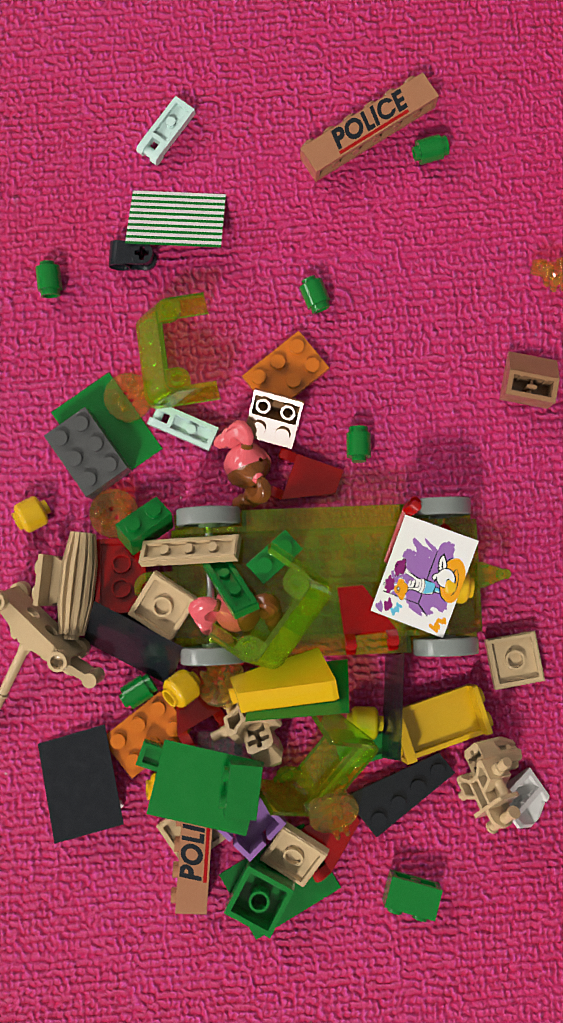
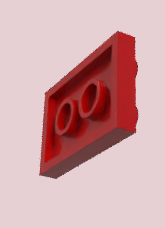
M96 539L98 567L95 602L119 614H128L147 583V567H141L138 563L141 551L133 556L119 539Z

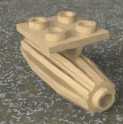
M70 531L63 557L39 554L38 560L35 563L36 581L32 588L33 606H57L59 634H64L63 639L79 640V636L85 635L94 603L98 567L96 534Z

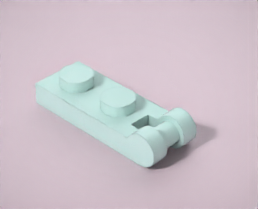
M175 96L140 141L136 152L142 156L146 155L149 157L150 162L154 165H159L165 153L196 114L195 109ZM153 142L158 144L155 150L151 147Z
M156 402L154 415L149 417L147 425L210 451L218 434V427L161 402ZM164 414L170 416L167 424L162 422Z

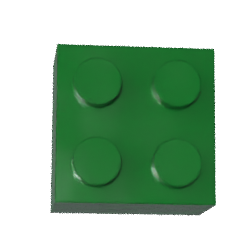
M255 859L248 860L226 901L224 914L271 938L295 891V882Z

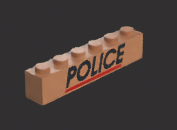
M424 73L416 77L411 76L397 89L392 88L388 90L376 102L370 101L358 113H351L346 116L342 123L335 127H328L321 136L316 139L311 138L307 140L300 148V159L316 182L436 107L439 95Z
M176 821V826L181 827L180 836H175L174 852H179V861H173L172 878H177V887H172L171 903H176L175 914L207 915L212 829Z

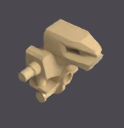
M232 686L222 688L225 698L220 703L226 710L227 715L223 718L225 725L210 733L213 742L230 737L238 745L245 743L247 753L254 760L264 762L263 767H274L281 764L284 749L280 738L275 734L274 730L281 727L282 720L271 719L245 722L246 713H241L238 704H232L228 689L232 688Z
M500 736L475 742L467 748L464 756L471 772L457 777V782L461 789L458 793L459 798L463 801L467 799L476 800L480 810L474 814V817L476 819L487 815L490 821L486 823V829L491 834L497 833L499 829L507 828L521 814L518 807L509 805L519 796L518 791L512 793L506 785L511 776L509 770L519 767L518 761L522 759L521 749L515 746L513 740Z

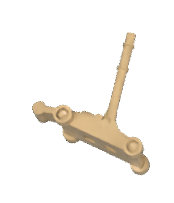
M26 581L14 583L10 589L5 591L0 590V614L10 627L11 637L14 640L17 639L20 643L0 686V710L5 699L9 696L8 693L26 656L31 651L47 661L50 670L53 672L63 671L67 675L75 676L82 681L83 686L86 688L95 687L105 678V672L102 668H94L81 659L90 652L91 646L88 640L82 637L79 640L63 639L64 634H59L58 623L40 606H33V599L30 597L32 595V588Z

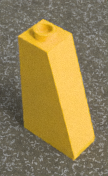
M319 648L230 677L232 688L228 689L232 704L237 703L241 713L330 702L339 699L336 679Z

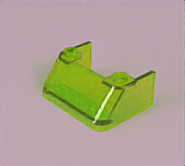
M204 292L164 298L141 316L136 323L144 396L148 405L154 409L221 400L217 381L191 384V378L187 370L181 367L168 368L162 324L172 323L179 318L208 314Z
M270 542L268 553L290 567L284 575L283 586L286 592L293 596L295 600L265 642L255 635H244L238 640L215 623L210 628L208 638L244 662L276 669L285 662L328 602L332 590L325 578L273 542Z
M341 714L311 716L324 736L298 767L284 766L277 771L273 780L261 779L259 796L270 815L316 817L327 812L378 753V747L373 739Z

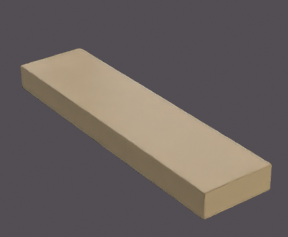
M239 534L145 540L142 543L138 563L141 567L234 562L239 560L242 539Z

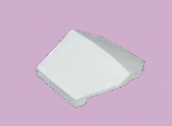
M526 768L510 779L506 785L512 793L517 791L519 793V796L509 804L510 806L518 807L521 813L518 819L513 820L517 829L532 827L540 818L545 802L550 797L532 769Z

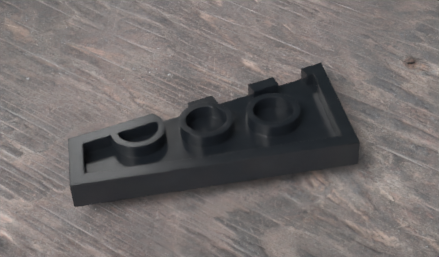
M437 751L418 760V762L409 764L397 772L394 771L382 779L370 782L354 792L351 791L345 794L344 797L373 834L378 837L455 774V772Z

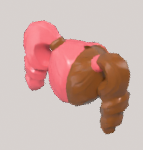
M236 420L221 434L216 436L213 443L219 449L227 447L231 449L226 455L224 470L232 485L244 488V493L233 499L232 506L245 510L267 502L271 496V485L265 478L271 469V457L266 450L253 443L254 435L251 427L245 421Z
M247 585L258 601L260 609L241 618L234 619L220 594L215 599L208 596L193 600L188 607V611L199 627L200 632L208 636L214 631V623L216 621L222 628L236 633L253 629L260 618L265 621L270 632L277 633L282 626L283 619L279 600L268 593L256 595L254 590Z

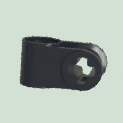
M113 240L110 242L109 268L119 271H148L156 266L157 256L149 244H125L123 240Z

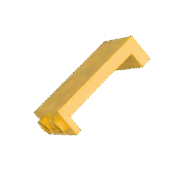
M468 683L403 706L402 762L409 765L418 762L417 758L483 734H493L491 728L493 720L489 712L485 710L483 704L485 696L481 688L476 684Z

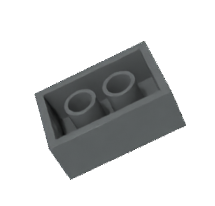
M86 407L44 435L84 495L88 498L94 499L133 471L93 413Z

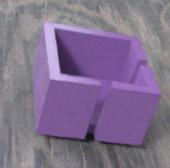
M260 791L257 820H250L246 836L218 831L229 842L233 839V846L251 861L267 845L266 837L271 840L287 823L285 814Z

